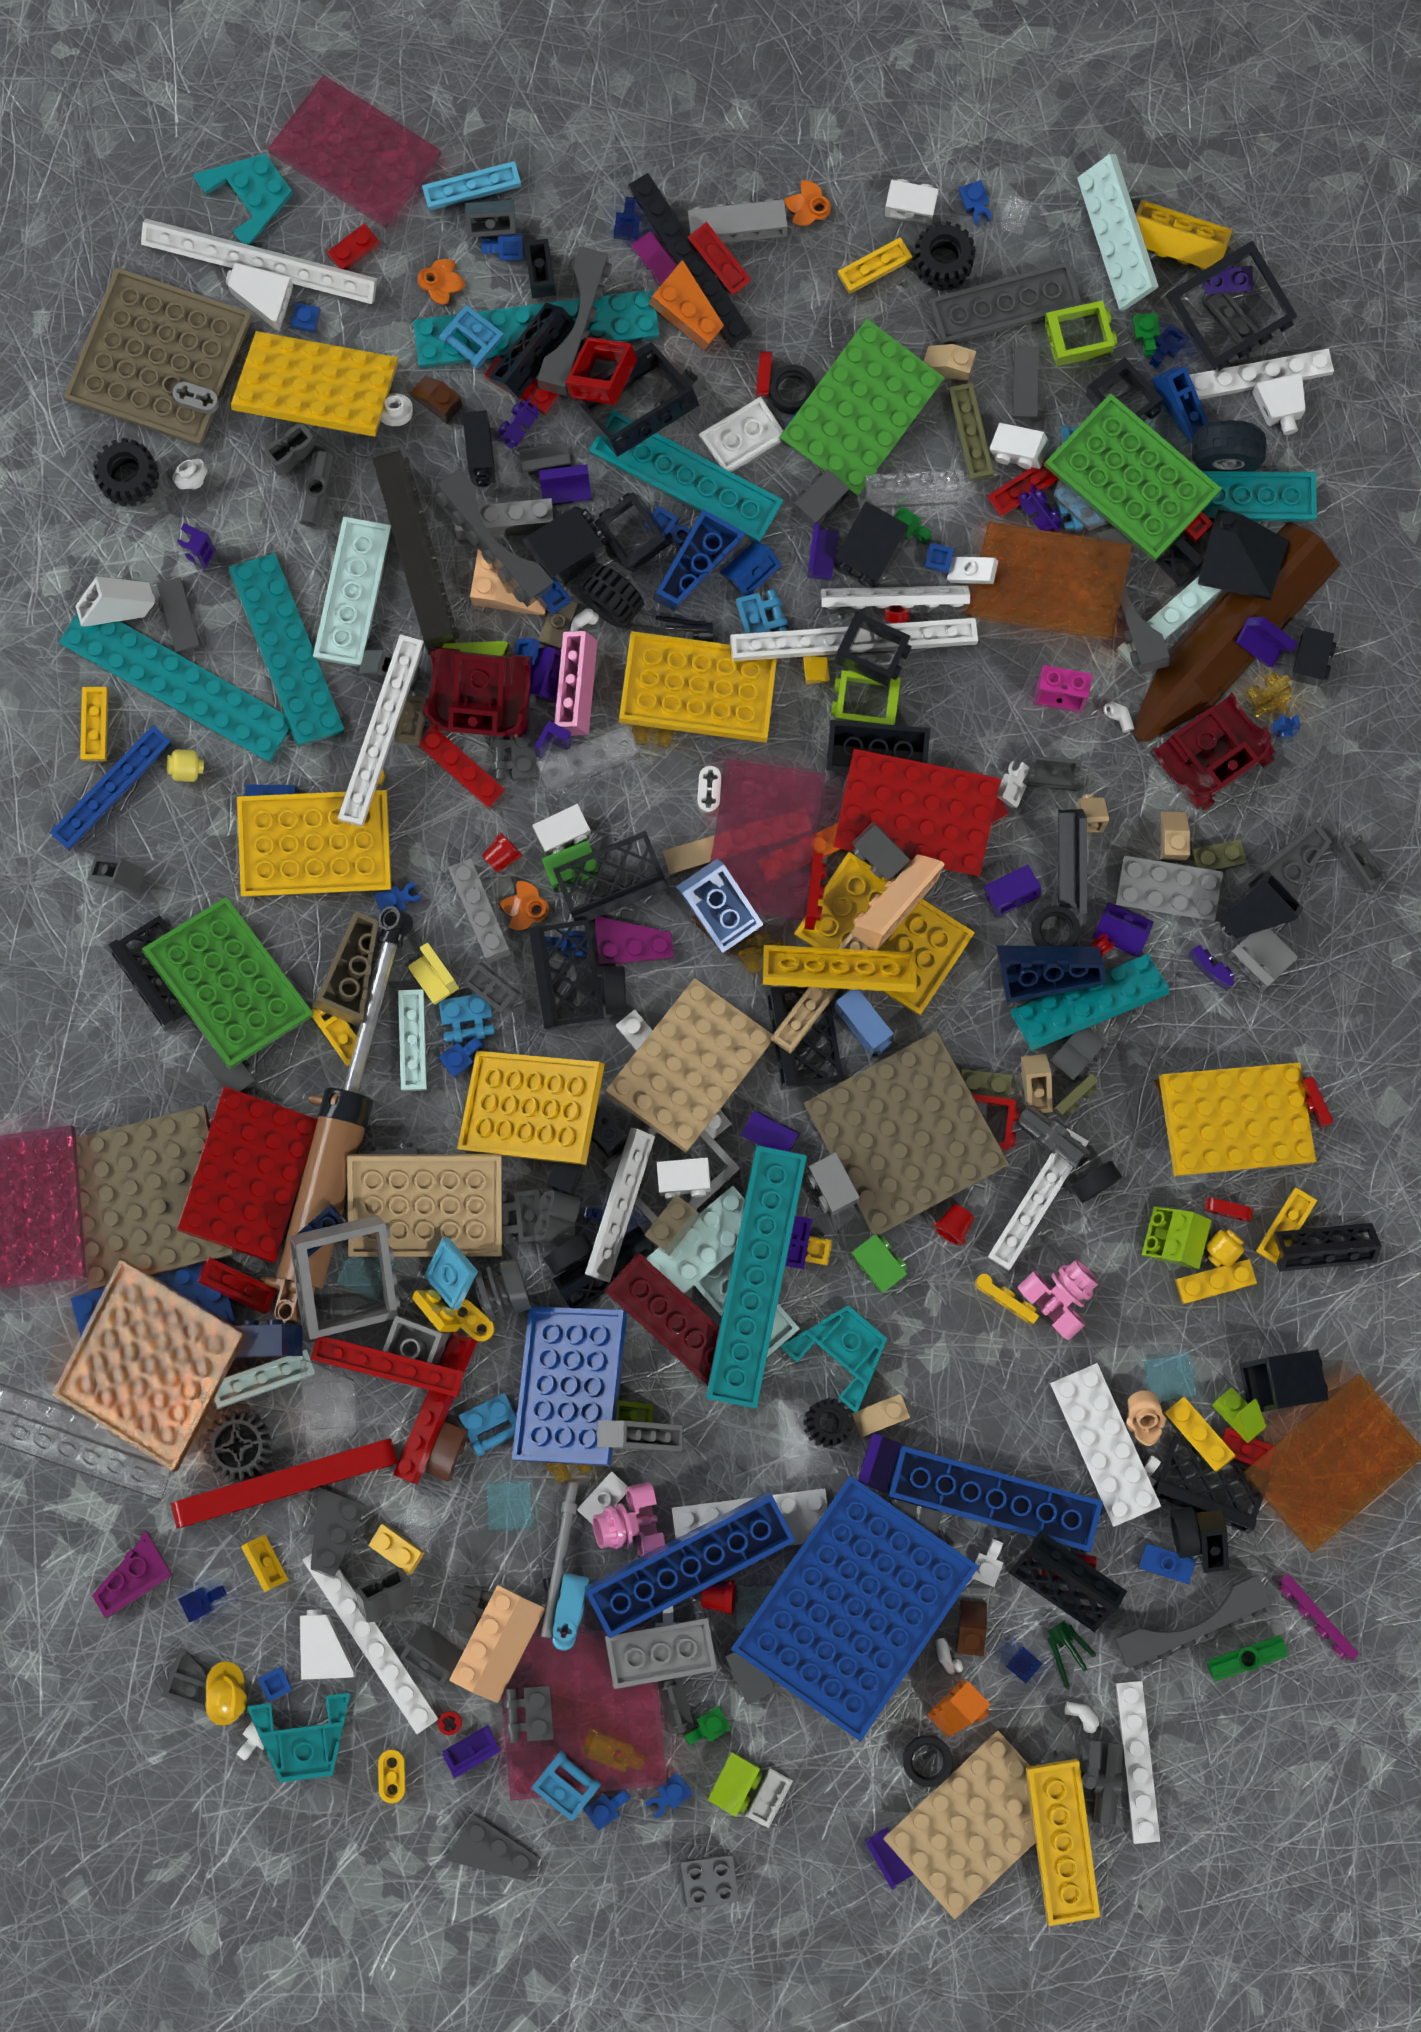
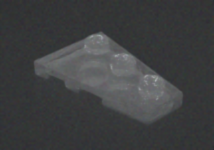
M804 1398L778 1401L787 1479L838 1473L827 1448L823 1447L822 1444L819 1446L815 1445L816 1440L810 1441L808 1438L811 1436L810 1433L805 1434L804 1429L807 1428V1425H803V1420L807 1419L805 1413L809 1409Z

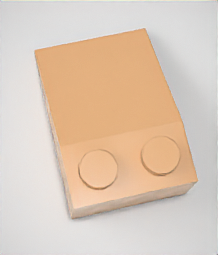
M478 550L470 594L472 606L545 616L546 608L539 599L528 607L523 602H519L515 598L512 588L500 580L497 570L492 564H488L483 559L481 551Z

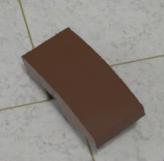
M445 1421L433 1446L425 1473L447 1482L452 1480L458 1456L464 1451L469 1429Z

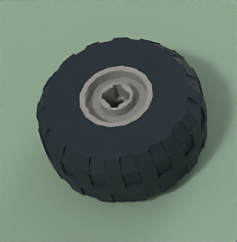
M1228 420L1207 423L1199 427L1193 436L1192 460L1202 471H1255L1266 458L1267 443L1265 433L1256 424L1246 421Z

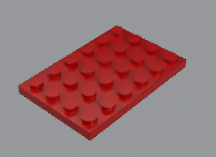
M853 748L833 847L853 851L855 847L852 841L874 821L909 856L911 861L919 854L942 861L945 864L943 867L945 870L980 876L1001 778Z
M224 1086L176 1231L274 1263L306 1166L318 1119Z

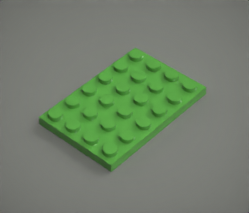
M866 319L779 436V439L824 473L829 469L857 497L945 377L870 320Z
M1111 393L1044 464L1048 470L1153 561H1156L1222 489Z
M227 897L142 948L143 954L229 1070L312 1018L313 1012Z

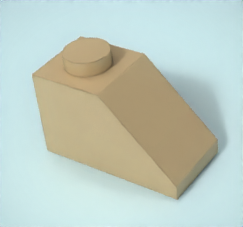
M955 344L928 346L924 362L943 377L967 384L975 361L976 351Z
M1095 794L1082 796L1076 806L1077 809H1083L1087 817V833L1104 832L1109 822L1104 797L1097 798Z
M1161 811V861L1186 862L1190 856V829L1187 813Z
M1046 1054L1021 1057L1026 1108L1032 1105L1041 1113L1053 1112L1051 1069Z
M901 1394L861 1409L856 1414L852 1413L861 1438L910 1419Z

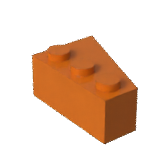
M683 260L658 288L649 302L650 306L704 351L724 326Z
M962 1678L926 1716L949 1738L971 1725L975 1720L980 1723L990 1713L987 1708L991 1704L969 1681Z

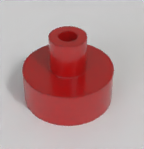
M900 605L885 608V620L892 624L906 622L909 620V608H904Z

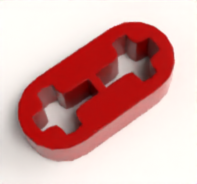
M760 351L756 396L768 397L772 352Z
M1209 1197L1206 1198L1204 1206L1205 1212L1244 1222H1251L1254 1210L1248 1206Z

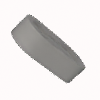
M180 382L173 388V397L176 403L182 407L204 414H212L219 408L218 397L210 389L188 382ZM185 390H187L189 395L193 396V398L185 396L184 399H182L179 393H184ZM210 397L213 403H208L207 406H204L203 401L199 400H207Z

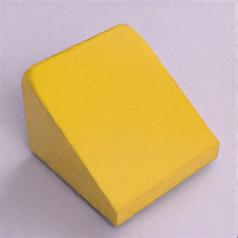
M803 657L805 685L830 682L827 657Z

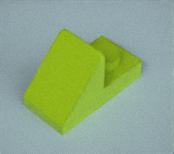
M1232 1387L1212 1404V1407L1247 1443L1266 1428L1258 1401L1254 1399L1248 1404Z

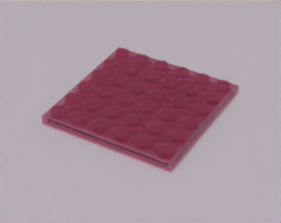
M653 1625L631 1627L621 1633L653 1628ZM605 1630L577 1633L574 1646L567 1651L558 1650L553 1645L552 1636L551 1639L531 1637L506 1689H516L517 1699H523L524 1688L550 1686L554 1739L527 1742V1731H520V1742L509 1743V1734L506 1733L505 1724H508L507 1708H504V1700H506L505 1689L502 1695L510 1801L542 1798L531 1788L561 1750L567 1754L566 1757L593 1780L598 1779L602 1783L596 1792L667 1785L658 1681L614 1689L605 1636L608 1635ZM562 1634L561 1637L566 1638L567 1634ZM517 1707L518 1723L526 1722L525 1707ZM560 1765L555 1770L559 1776L581 1794L585 1793L588 1789Z

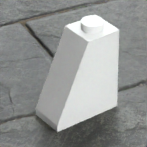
M234 263L232 271L229 270L226 277V284L231 295L272 328L280 331L293 290L291 278Z
M96 576L75 607L81 626H92L145 617L153 607L155 597L148 582Z
M322 1609L307 1610V1615L300 1616L301 1680L356 1677V1669L330 1615L322 1614Z

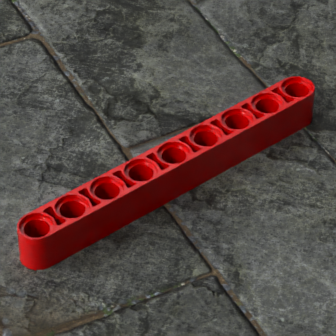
M389 1438L170 1503L176 1529L386 1468L398 1464L392 1440Z

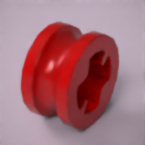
M1103 934L1095 939L1090 946L1099 947L1101 956H1104L1114 947L1115 943L1108 940L1109 936L1107 934Z
M454 1711L443 1713L438 1720L439 1730L445 1735L458 1733L462 1727L460 1715ZM446 1716L448 1719L450 1716L456 1718L454 1720V1723L457 1725L455 1730L453 1728H450V1731L445 1729L446 1723L443 1720Z

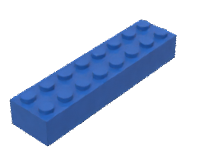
M905 1446L900 1447L887 1496L1034 1538L1042 1531L1060 1545L1085 1552H1091L1103 1505L1101 1500Z
M769 1490L585 1586V1593L610 1639L796 1541Z

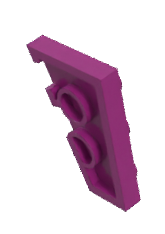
M603 917L595 918L599 966L674 959L671 932Z
M147 1531L140 1537L141 1540L132 1550L130 1549L124 1556L125 1559L116 1570L110 1573L92 1595L104 1618L108 1619L174 1576Z

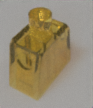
M592 1726L581 1750L587 1758L622 1772L626 1771L627 1766L640 1771L645 1761V1756L634 1752L635 1747L630 1742ZM618 1749L621 1750V1753H620L619 1756H617V1757H614V1756H613V1754H614V1752H615L616 1750H618Z

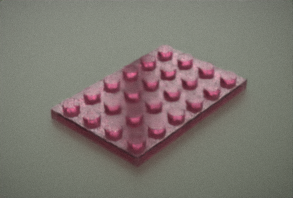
M322 75L268 148L270 154L386 229L441 155L440 149L325 75Z
M727 759L710 863L718 858L725 865L757 914L803 920L826 774Z
M70 1125L1 1135L0 1289L87 1278L75 1126Z

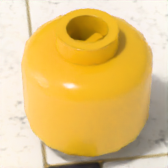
M1230 1229L1227 1231L1219 1230L1206 1244V1249L1210 1253L1207 1258L1217 1267L1221 1264L1231 1267L1244 1253V1247L1242 1246L1244 1241Z

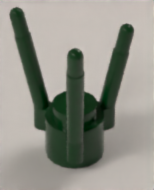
M1064 1620L1047 1631L1050 1635L1047 1641L1052 1648L1064 1687L1069 1689L1070 1685L1057 1644L1060 1648L1065 1645L1068 1647L1083 1671H1087V1667L1071 1643L1073 1638L1092 1657H1096V1653L1076 1633L1072 1625L1068 1626Z

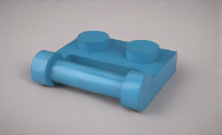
M466 304L443 330L439 340L444 344L448 343L471 361V365L474 368L478 369L482 366L488 355L502 341L504 333ZM459 331L480 348L479 352L476 354L453 336L454 333Z
M506 1393L458 1415L464 1428L469 1429L468 1437L478 1457L485 1455V1451L515 1436L517 1416ZM508 1420L510 1421L512 1427L482 1442L479 1441L478 1435Z
M561 1750L531 1789L573 1822L602 1783L598 1779L593 1780L566 1757L567 1754ZM559 1765L588 1788L584 1794H581L555 1772Z

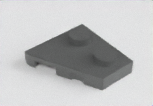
M180 1648L162 1697L206 1711V1680L208 1674L183 1648Z

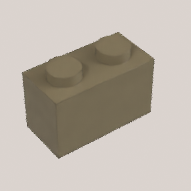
M675 1195L645 1233V1237L670 1256L700 1218V1215L695 1208Z

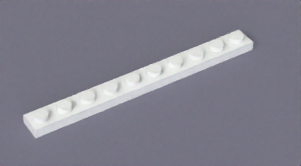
M150 219L143 221L141 245L233 268L234 263L288 276L291 278L292 284L369 304L375 301L377 278Z
M975 618L886 624L910 635L908 644L912 646L911 649L977 645L978 643ZM849 627L730 635L732 661L833 655L837 653ZM861 628L850 653L897 650L899 645Z

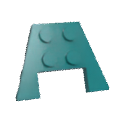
M265 153L193 174L194 180L206 196L223 184H229L252 216L251 219L234 229L233 233L240 243L251 246L255 238L265 230V226L271 218L278 214L293 195L291 188Z
M848 1305L814 1327L800 1333L797 1337L783 1343L780 1349L798 1363L810 1348L817 1344L855 1377L838 1399L856 1414L884 1350L887 1338Z
M349 1692L325 1695L328 1723L274 1730L271 1703L247 1706L248 1713L280 1783L333 1776L350 1698Z

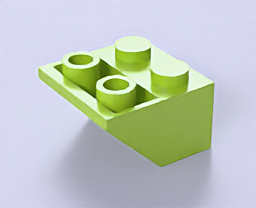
M1154 1206L1141 1255L1177 1266L1199 1269L1212 1220L1195 1212Z
M731 1751L708 1797V1801L734 1817L737 1816L738 1812L743 1814L750 1801V1797L747 1796L750 1788L756 1789L761 1780L760 1765Z

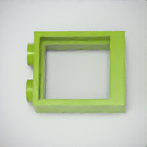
M1103 300L1046 313L1044 324L1056 367L1112 355L1114 347L1117 345V336L1114 330L1111 331L1109 325L1111 322L1110 310L1105 308ZM1097 314L1104 342L1066 350L1059 322Z
M842 670L841 678H836L834 692L839 693L838 702L833 701L831 716H835V720L895 725L901 678L898 677L896 681L892 679L888 686L889 693L885 718L843 713L847 681L880 686L885 685L856 672Z

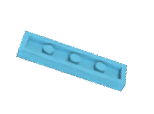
M515 161L422 185L429 211L522 187Z

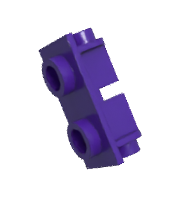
M1253 266L1229 268L1202 285L1204 286V294L1252 291Z
M528 398L522 402L518 401L511 410L513 415L510 420H505L498 428L497 432L499 435L496 441L506 440L504 444L510 449L518 446L526 434L519 426L522 424L529 429L539 416V408L533 404L531 406L528 405L531 399Z
M1032 484L1029 494L1025 491L1018 496L1020 499L1019 504L1029 516L1036 511L1039 515L1034 517L1032 521L1042 534L1045 533L1046 536H1049L1055 531L1053 527L1057 532L1060 531L1062 518L1055 508L1051 509L1048 505L1045 493L1040 488L1037 490L1034 484Z

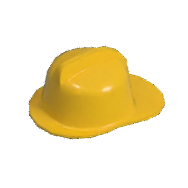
M227 1661L213 1666L206 1680V1714L212 1722L224 1726L236 1721L247 1705L244 1675L237 1665Z

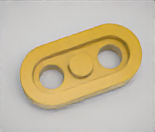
M464 1299L461 1307L453 1310L456 1318L462 1323L460 1328L478 1342L488 1341L492 1338L495 1331L493 1322H490L488 1317L470 1301ZM461 1308H466L468 1311L465 1317L458 1315V1311ZM479 1325L486 1326L487 1330L484 1334L478 1333L477 1328Z
M389 1749L383 1752L378 1760L379 1795L387 1803L400 1801L406 1792L405 1758L396 1749ZM389 1758L396 1759L397 1765L395 1767L388 1765ZM394 1784L397 1786L396 1794L389 1793V1785Z

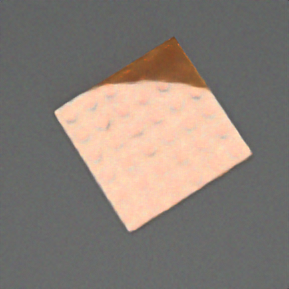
M119 1259L52 1396L172 1472L179 1470L247 1334L127 1260Z

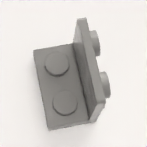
M1270 928L1250 934L1227 956L1262 992L1298 958Z

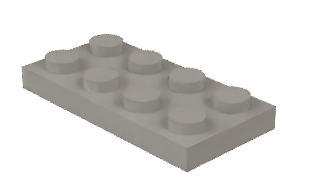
M1123 855L1115 905L1215 921L1223 872Z
M708 1618L621 1633L610 1639L608 1636H605L614 1689L717 1671Z

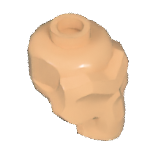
M1146 1390L1138 1391L1128 1399V1413L1125 1424L1131 1432L1135 1433V1438L1143 1445L1151 1446L1162 1435L1161 1428L1165 1425L1166 1417L1162 1413L1158 1396L1155 1393Z

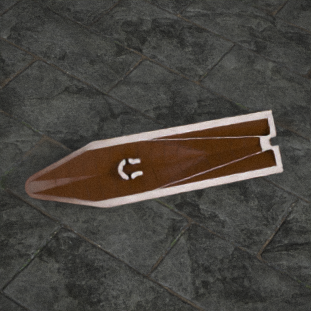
M1287 522L1277 533L1289 540L1271 601L1224 591L1169 651V666L1157 669L1135 720L1133 734L1136 739L1142 742L1151 741L1213 707L1256 659L1236 643L1248 617H1265L1282 630L1335 572L1340 564L1317 534Z

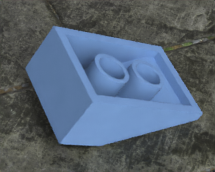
M718 858L676 886L722 953L764 925L725 865Z

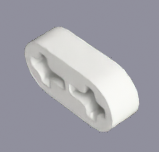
M706 766L699 774L698 808L704 814H713L720 806L721 773L714 766ZM710 772L713 773V777L717 778L712 781V788L707 787V779H703ZM707 793H712V801L716 802V804H711V808H706V804L702 803V801H706Z

